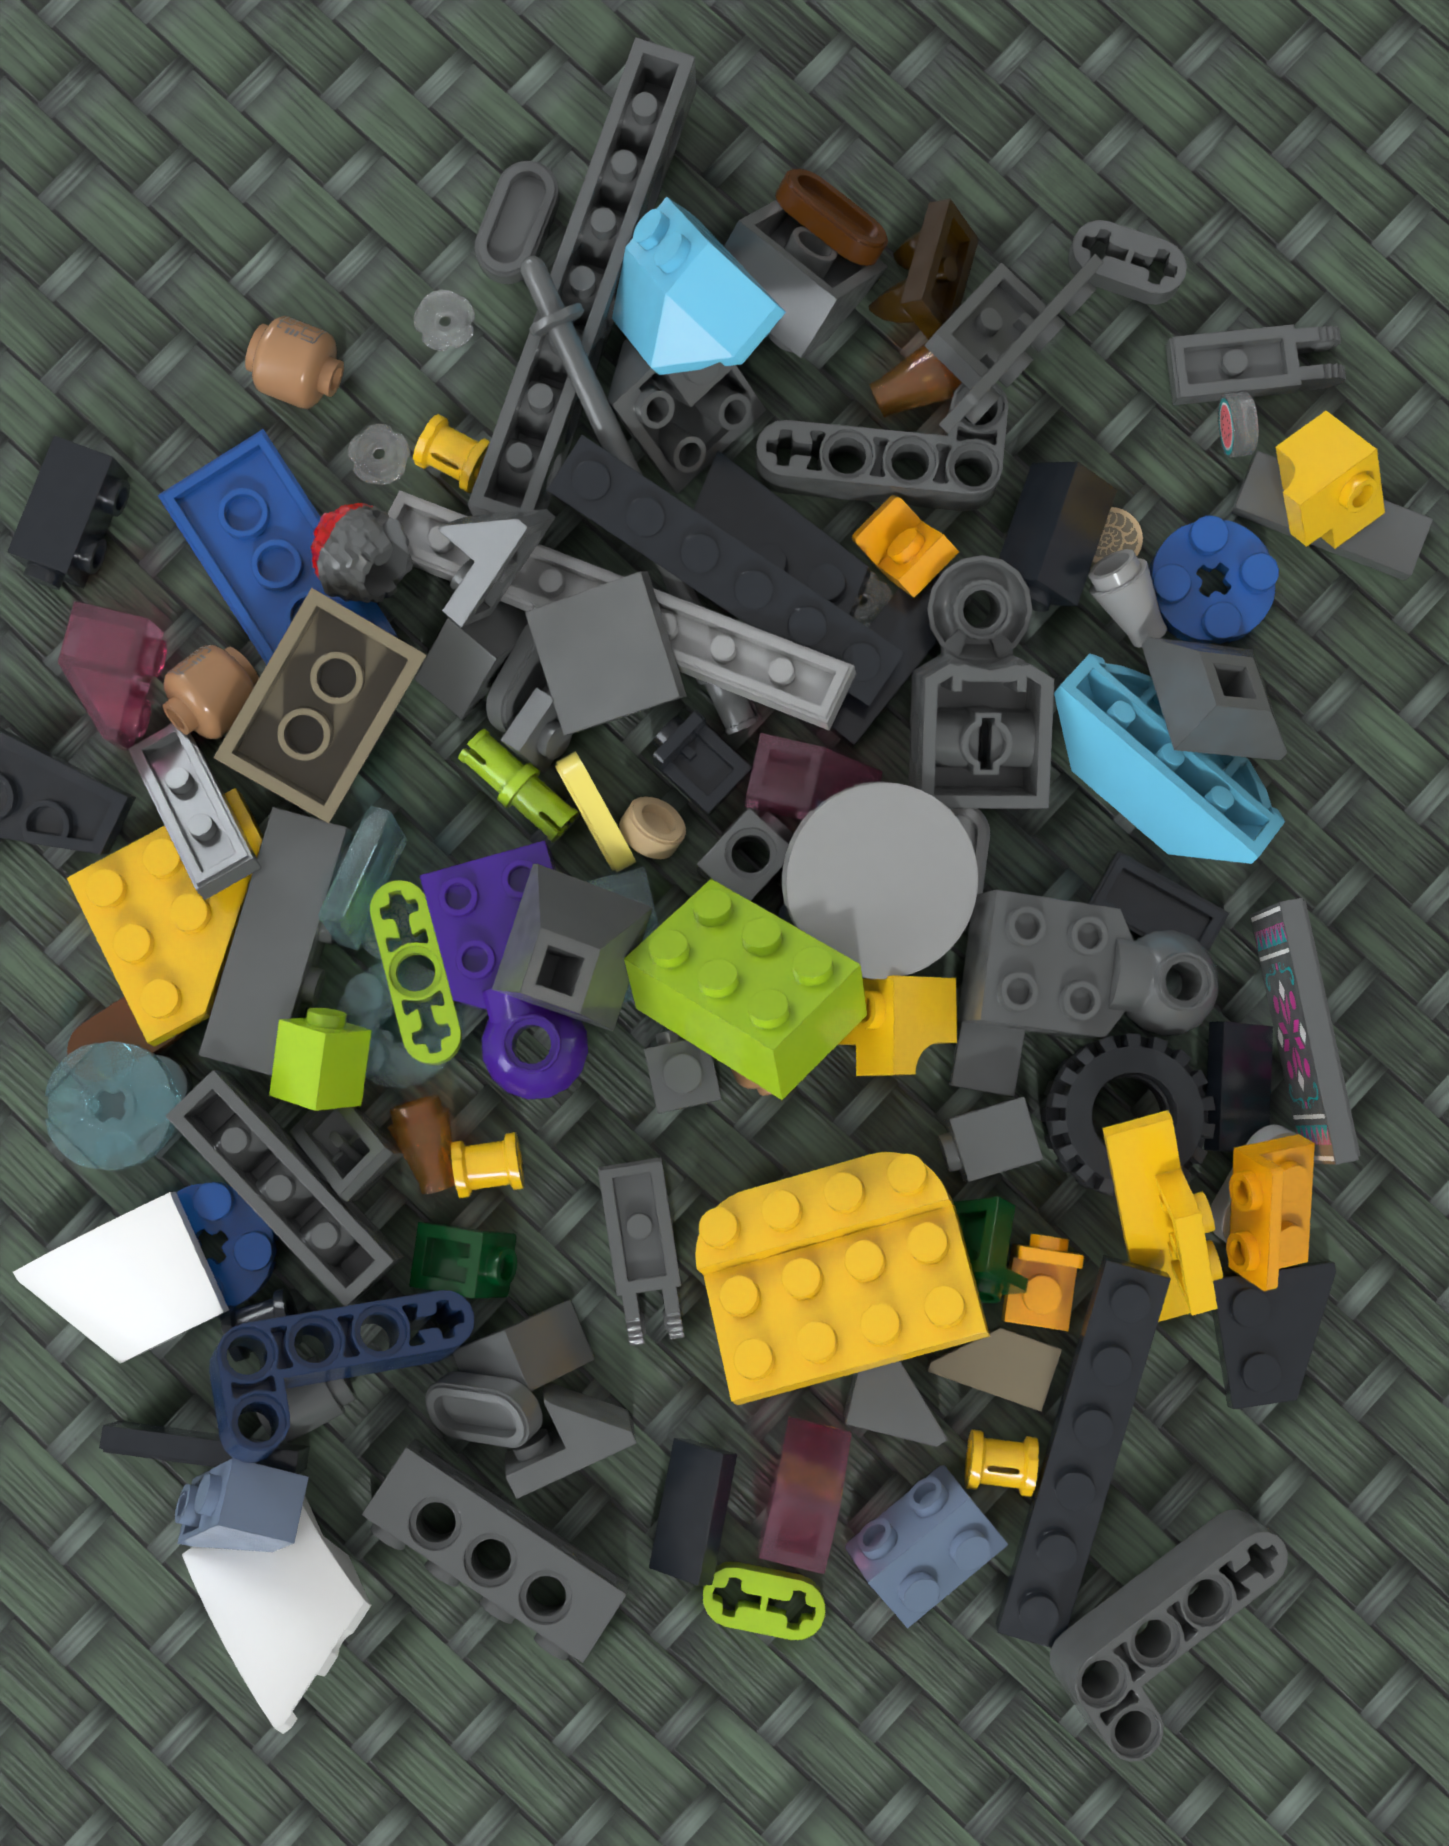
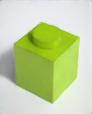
M309 1008L306 1018L279 1019L269 1096L314 1111L361 1106L372 1030L346 1023L347 1014L345 1012L328 1008Z

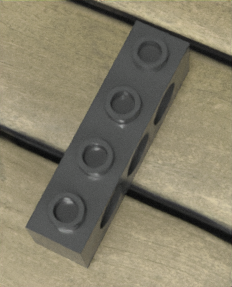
M211 1071L165 1115L344 1306L352 1305L361 1300L405 1257L352 1201L346 1202L338 1196L305 1151L230 1072Z
M416 1439L404 1449L362 1514V1516L373 1522L370 1530L382 1542L397 1550H403L406 1545L428 1559L424 1566L433 1576L452 1587H457L460 1582L464 1583L482 1595L479 1603L487 1612L508 1624H512L515 1618L537 1632L534 1640L542 1649L560 1660L566 1661L569 1655L583 1663L627 1595L629 1581ZM433 1502L447 1505L455 1515V1529L444 1534L430 1530L423 1518L425 1505ZM487 1539L501 1541L510 1552V1564L498 1570L485 1567L478 1558L477 1545ZM541 1576L554 1577L564 1586L566 1598L554 1606L543 1605L534 1598L531 1591V1583Z

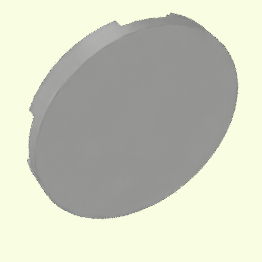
M892 782L856 784L834 794L822 802L816 809L810 811L801 821L790 840L782 871L784 904L787 906L794 926L861 964L862 977L869 979H887V976L893 975L906 976L918 972L940 959L951 949L965 930L971 918L978 891L976 855L972 842L959 819L948 807L932 795L908 785Z

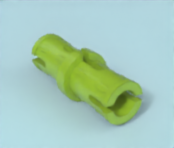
M487 729L479 731L467 743L471 749L464 748L458 756L462 763H466L499 793L497 800L505 808L514 806L540 829L551 842L556 841L570 827L567 823L569 821L571 823L574 822L579 815L578 810L568 805L538 778L540 774L538 768L531 763L522 764L494 739Z

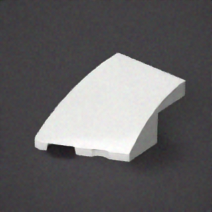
M169 1192L113 1219L13 1272L16 1279L120 1364L229 1311L176 1192Z
M304 1496L295 1543L275 1552L191 1547L182 1554L197 1592L226 1650L272 1726L282 1734L291 1729L298 1719L293 1710L315 1676H326L338 1657L339 1648L343 1641L354 1633L371 1607L349 1555L323 1536L306 1496Z

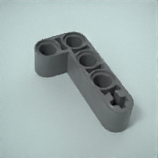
M961 383L954 392L948 414L970 391L965 384ZM995 383L992 388L1001 396L988 410L992 421L985 425H973L963 417L949 433L945 431L944 435L793 420L775 421L766 426L759 434L756 444V474L764 486L778 493L884 503L891 495H897L908 506L975 511L985 506L992 498L1002 473L1008 415L1007 396L1002 387ZM780 448L791 450L789 466L777 465V455ZM812 450H819L817 471L809 470ZM847 452L859 458L863 466L853 474H843L835 470L829 460L838 453ZM900 459H912L922 466L924 475L916 480H905L895 473L892 465ZM962 465L976 466L983 471L986 483L974 487L964 485L957 478L955 469Z
M1238 1509L1226 1510L1213 1517L1065 1630L1054 1641L1050 1651V1665L1054 1675L1085 1722L1120 1759L1132 1762L1147 1758L1159 1747L1163 1737L1164 1724L1161 1716L1142 1686L1268 1590L1283 1576L1288 1563V1552L1284 1542L1248 1513ZM1200 1581L1198 1588L1188 1596L1190 1589ZM1149 1621L1147 1627L1140 1634L1136 1635L1143 1623ZM1096 1662L1095 1667L1088 1674L1083 1676L1086 1668L1090 1664ZM1128 1713L1127 1717L1121 1723L1117 1724L1118 1720L1124 1714Z

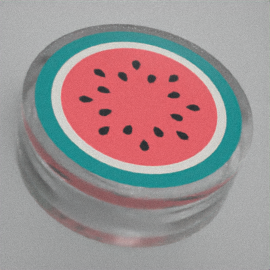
M1247 392L1225 394L1219 400L1218 429L1221 446L1227 458L1252 455L1257 448L1259 436L1257 410L1253 398Z

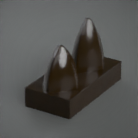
M951 198L928 204L922 229L907 239L893 254L894 260L901 267L909 270L907 279L887 289L868 306L869 311L883 320L894 323H915L928 340L961 306L979 238Z

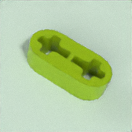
M724 1562L716 1566L713 1584L703 1586V1604L707 1614L716 1623L725 1627L788 1640H803L813 1636L821 1628L825 1618V1601L820 1587L812 1579L800 1574L741 1562ZM729 1578H738L741 1580V1590L747 1594L760 1596V1601L756 1603L739 1600L735 1610H726L723 1608V1598L713 1594L715 1587L725 1588ZM793 1591H802L805 1595L806 1604L814 1607L812 1614L802 1613L798 1623L787 1622L786 1610L767 1605L768 1598L790 1601Z

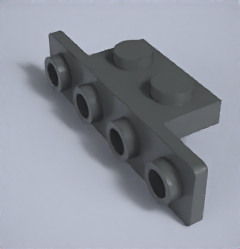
M1096 254L1092 256L1047 306L1001 262L928 340L924 346L970 389L940 422L939 426L947 433L964 416L974 425L1001 396L992 386L999 380L1007 388L1033 361V358L1025 351L1027 347L1031 344L1040 352L1066 324L1057 314L1063 310L1071 317L1095 292L1097 288L1088 280L1104 263Z

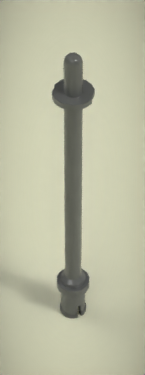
M536 256L526 257L521 263V274L542 317L529 328L532 336L550 335L601 447L642 475L572 324L584 313L581 303L565 307L543 260ZM656 564L670 595L703 607L694 588ZM695 678L698 686L705 684L725 727L726 735L738 732L763 719L753 700Z

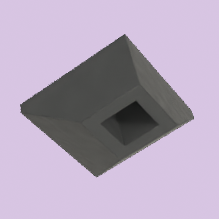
M628 338L623 342L607 398L619 420L671 491L676 494L685 488L714 460L717 451L722 453L766 411L736 365L724 366L719 362L701 370L659 375L647 364Z
M1148 637L1141 644L1174 750L1281 760L1287 754L1253 649Z
M533 864L492 990L614 1031L629 985L624 958L643 941L653 907L545 866Z

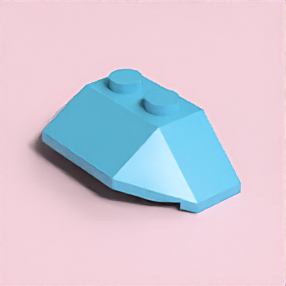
M666 197L657 209L650 210L640 219L635 227L633 239L625 247L612 319L647 364L659 375L701 370L719 362L724 366L743 364L786 311L694 215Z
M1089 653L1054 692L1071 771L1168 855L1252 864L1262 854L1285 823L1279 810L1271 806L1268 792L1248 758L1177 751L1173 749L1151 676L1122 665L1107 664L1103 658Z

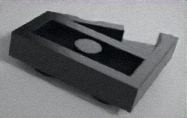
M1322 1261L1279 1269L1278 1287L1268 1291L1261 1290L1239 1274L1225 1275L1223 1279L1213 1281L1218 1309L1212 1310L1227 1407L1240 1409L1298 1399L1335 1278V1262Z

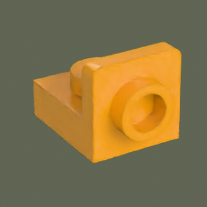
M891 495L852 535L853 542L891 582L912 597H915L959 553L944 534L923 522L897 495Z
M1030 1234L1029 1246L1012 1243L1008 1269L1027 1278L1028 1285L1026 1293L1004 1296L1001 1320L1069 1331L1077 1268L1082 1269L1084 1255L1068 1252L1069 1239Z

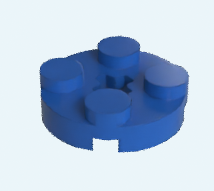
M1217 516L1201 517L1196 522L1182 526L1174 531L1160 546L1149 567L1161 617L1167 626V631L1182 641L1203 644H1221L1227 641L1230 643L1250 633L1268 613L1275 597V583L1279 577V568L1276 560L1270 556L1264 543L1252 531L1238 523L1222 520ZM1200 569L1208 572L1214 569L1220 571L1224 575L1222 582L1227 587L1226 594L1223 595L1221 592L1214 591L1209 597L1203 595L1199 591L1203 581L1196 574L1197 571Z
M222 1182L195 1184L176 1192L200 1246L202 1244L199 1236L204 1230L210 1235H215L222 1231L228 1238V1241L222 1246L226 1258L221 1263H218L214 1258L206 1259L227 1306H237L254 1297L272 1276L276 1263L274 1259L277 1253L276 1241H278V1235L229 1184Z

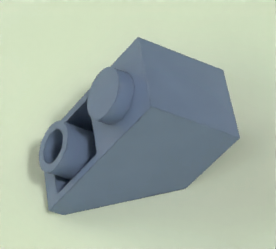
M235 1458L193 1478L192 1483H187L180 1493L175 1510V1522L182 1524L177 1544L190 1547L275 1552L294 1544L309 1477L256 1463L242 1462Z

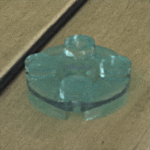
M403 960L398 968L399 983L409 991L426 989L435 977L434 971L423 964ZM383 963L370 967L349 981L345 988V993L339 1001L337 1010L347 1014L346 1023L372 1030L365 1076L367 1079L382 1086L410 1088L428 1083L449 1065L451 1060L440 1065H426L418 1062L407 1052L403 1042L395 1043L393 1032L384 1031V1019L393 1016L394 1006ZM442 993L424 1003L406 1002L404 1004L406 1015L419 1009L424 1030L414 1035V1042L416 1045L426 1044L431 1053L441 1051V1040L451 1036L449 1026L439 1027L431 1009V1005L443 1006L445 1004ZM454 1001L462 1030L463 1043L465 1014L462 1004Z
M115 1041L93 1043L74 1050L53 1071L47 1083L45 1097H49L47 1104L49 1118H45L51 1140L68 1159L83 1167L119 1171L145 1163L165 1146L175 1129V1126L165 1115L181 1101V1096L176 1090L171 1072L162 1060L151 1051L139 1045ZM104 1090L110 1094H117L120 1091L124 1093L126 1100L123 1107L126 1113L121 1120L111 1117L104 1122L98 1116L104 1107L98 1097Z

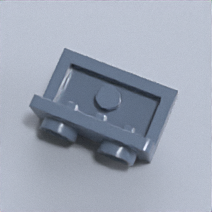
M941 1465L926 1478L918 1481L909 1492L875 1520L866 1524L857 1535L846 1543L845 1549L868 1584L903 1624L909 1628L1008 1546V1543L966 1493L945 1465Z

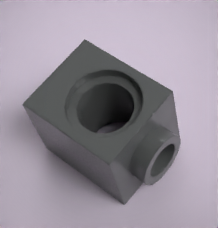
M749 808L697 863V872L707 881L713 879L754 903L782 873L785 854L793 834L771 813L766 812L760 818ZM744 842H757L767 850L769 862L762 870L755 873H747L741 871L734 864L732 854L736 847Z
M1024 1097L1010 1099L944 1119L947 1133L938 1135L940 1150L948 1172L959 1170L962 1181L966 1182L1043 1160Z

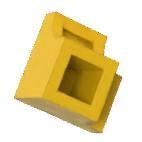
M1324 411L1275 447L1282 487L1284 489L1283 496L1290 534L1306 547L1321 537L1336 549L1385 513L1377 449L1328 411Z
M895 975L887 976V979L864 978L863 987L867 1016L838 1045H856V1076L916 1075L918 1059L928 1046L932 1044L957 1043L956 978Z

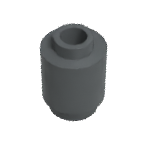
M314 1355L305 1361L319 1363L324 1361L325 1357L320 1359L317 1355ZM350 1378L286 1389L290 1411V1428L285 1440L290 1443L344 1414V1406L357 1399ZM257 1413L265 1431L271 1437L269 1421L264 1415Z

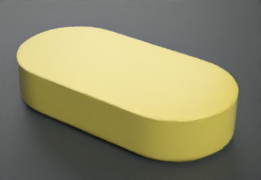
M576 751L558 760L555 768L611 870L618 873L636 863L628 844Z

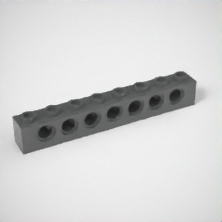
M636 37L550 274L564 306L567 307L581 303L584 309L582 316L572 324L595 373L597 372L614 324L612 315L625 247L633 239L635 227L640 219L647 212L655 209L696 94L695 56ZM538 310L533 323L542 318ZM529 332L468 502L472 516L548 509L553 494L547 488L565 462L583 411V406L549 334L533 337L531 332Z

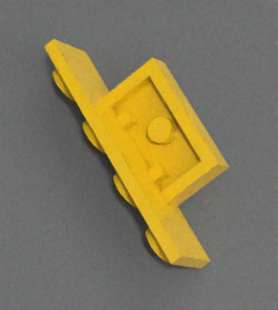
M1169 1110L1102 1128L1128 1260L1132 1263L1167 1272L1171 1278L1158 1322L1190 1313L1193 1316L1218 1309L1213 1281L1223 1279V1272L1212 1240L1206 1241L1205 1233L1215 1231L1214 1219L1204 1192L1193 1194L1183 1174L1173 1119Z

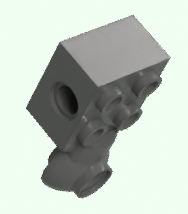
M984 555L961 559L943 571L932 587L928 603L930 628L941 645V655L912 671L908 786L932 795L948 808L1049 809L1054 679L1021 658L1013 656V649L1028 630L1033 610L1029 587L1019 571L1002 559ZM982 590L990 600V612L983 622L971 626L964 618V602L969 595L975 591Z
M993 890L977 894L970 918L958 1022L1076 1039L1105 1038L1123 1013L1127 1012V1015L1146 1031L1160 1036L1182 1035L1199 1026L1213 1010L1219 992L1218 969L1209 951L1194 937L1175 930L1153 931L1134 941L1121 909ZM1172 966L1179 972L1182 978L1181 992L1176 999L1169 993L1166 987V975Z

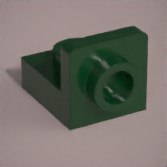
M999 1196L954 1202L981 1302L997 1303L1001 1301V1295L1026 1293L1028 1279L1006 1268L1016 1205Z
M418 1222L409 1287L431 1291H453L469 1298H505L509 1294L510 1283L513 1281L517 1270V1255L515 1253L516 1234L481 1231L434 1222Z

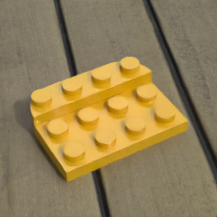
M896 1152L869 1154L747 1189L728 1197L716 1208L708 1210L699 1222V1236L695 1252L696 1267L704 1276L731 1402L736 1405L990 1337L954 1202L938 1176L919 1157L913 1154Z

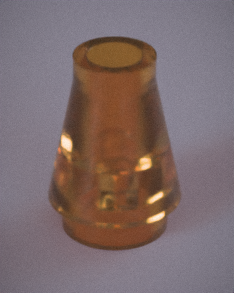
M926 343L881 378L869 383V387L884 418L897 412L952 399L953 391L961 385L962 382L924 346Z
M438 1094L417 1098L391 1108L389 1112L393 1124L388 1126V1129L416 1177L421 1194H431L454 1186L455 1181L451 1159V1142L453 1141L450 1108L442 1107Z

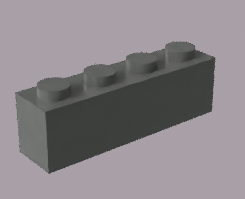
M272 807L257 858L262 868L252 874L200 1048V1056L272 1076L279 1019L303 1018L307 1005L315 1006L323 989L325 969L318 968L325 943L333 945L338 937L343 920V908L336 905L343 882L349 884L353 882L361 858V847L354 845L357 835L347 827L333 823L328 824L322 820Z

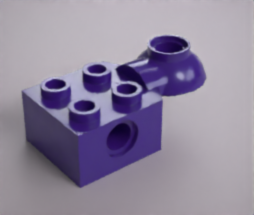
M545 840L420 875L453 1000L465 1006L487 1011L489 1019L481 1039L483 1062L492 1080L507 1093L528 1100L550 1098L568 1089L582 1073L588 1055L587 1031L581 1020L492 990L532 865L539 864L556 871L551 850ZM529 1028H542L548 1033L551 1040L549 1054L538 1063H525L517 1053L516 1044L518 1038L523 1031Z

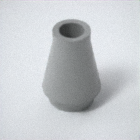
M1124 549L1104 557L1090 569L1088 577L1092 582L1089 590L1090 594L1128 635L1134 647H1142L1141 644L1148 637L1161 638L1166 633L1167 626L1161 617L1148 563L1145 559L1137 558L1135 552L1131 549Z

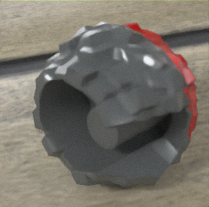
M365 503L342 505L335 511L324 513L313 532L315 538L310 546L313 556L312 565L315 569V575L321 581L324 592L330 597H340L345 602H383L384 597L390 598L397 592L396 586L406 573L412 570L413 560L408 549L409 539L404 533L403 525L400 521L389 517L387 512L381 511L376 506H369Z

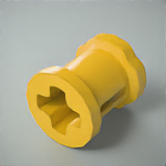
M437 414L429 420L420 435L414 449L413 460L415 465L422 469L432 466L459 481V488L470 494L473 491L490 441L484 438L478 442L451 428L446 417Z
M516 1132L506 1133L503 1141L466 1146L463 1141L451 1142L452 1169L459 1199L470 1197L472 1190L509 1184L513 1190L524 1189L523 1162Z
M972 1429L968 1439L965 1461L966 1489L976 1490L980 1484L1018 1488L1021 1496L1032 1497L1038 1473V1439L1026 1436L1023 1442L985 1438L982 1430Z

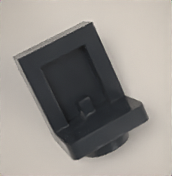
M697 710L686 720H683L679 715L675 716L661 729L652 742L658 748L652 755L654 766L708 817L752 772V767L706 725V719Z

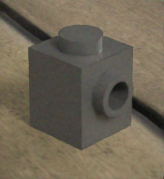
M671 1030L655 1034L657 1046L644 1049L657 1113L662 1114L722 1101L712 1056Z

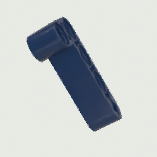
M439 1290L242 1323L232 1327L222 1336L213 1352L209 1366L219 1436L224 1450L232 1458L242 1462L256 1463L266 1459L285 1439L290 1428V1411L286 1389L428 1364L448 1358L471 1335L474 1327V1313L470 1303L458 1293ZM433 1315H435L438 1324H449L451 1329L444 1338L439 1328L419 1330L410 1340V1331L422 1328ZM376 1324L382 1327L389 1337V1349L386 1351H375L368 1348L360 1335L361 1326ZM301 1335H311L318 1338L325 1348V1360L319 1363H310L303 1360L297 1354L294 1347L295 1338ZM236 1346H245L252 1349L259 1358L260 1370L251 1375L240 1374L234 1371L227 1360V1351ZM246 1412H257L264 1415L271 1426L270 1439L264 1442H252L246 1439L238 1427L239 1415Z

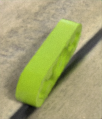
M402 880L391 881L381 886L373 895L370 903V916L402 1041L407 1052L418 1062L426 1065H440L451 1060L459 1051L462 1043V1030L455 1002L450 990L424 893L411 882ZM402 895L407 904L418 903V911L409 915V923L414 938L427 932L428 943H407L390 952L389 941H402L399 927L394 919H383V911L392 908L391 897ZM412 955L427 957L435 967L433 982L421 991H409L402 987L398 980L400 964ZM442 993L445 1004L443 1006L431 1005V1009L439 1027L449 1026L451 1036L441 1040V1051L431 1053L426 1044L416 1045L414 1042V1035L424 1030L419 1009L406 1015L404 1004L406 1002L424 1003Z

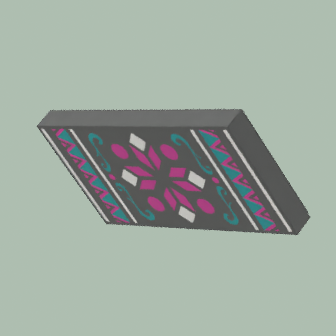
M1303 898L1278 902L1250 914L1296 1134H1300L1315 1143L1314 1164L1337 1165L1358 1161L1361 1155L1306 901H1303Z

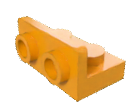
M1300 1134L1234 1147L1233 1172L1229 1180V1193L1231 1197L1230 1235L1226 1242L1228 1267L1263 1291L1278 1287L1279 1269L1308 1262L1315 1143Z

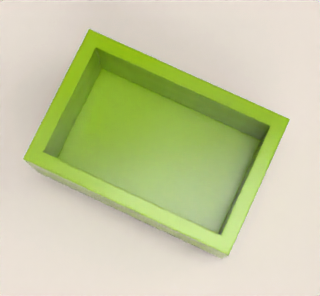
M710 879L624 958L636 1009L781 1100L867 1016L861 964L713 879Z

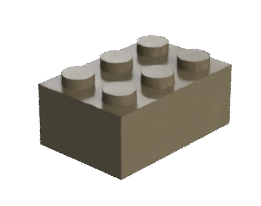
M311 588L216 752L214 759L329 824L427 655Z

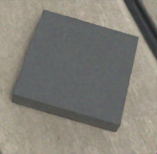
M640 571L525 612L564 736L687 696L648 571Z

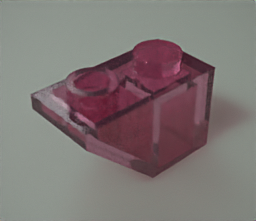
M74 601L58 664L102 738L117 748L128 751V748L134 746L135 738H141L145 734L149 724L151 704L146 700L152 676L158 677L165 664L167 644L165 640H162L164 632L148 618Z
M760 733L746 794L745 807L803 820L810 811H813L822 802L844 789L866 782H881L883 772L825 747Z
M788 1416L758 1542L760 1559L825 1574L840 1510L852 1435L851 1431Z

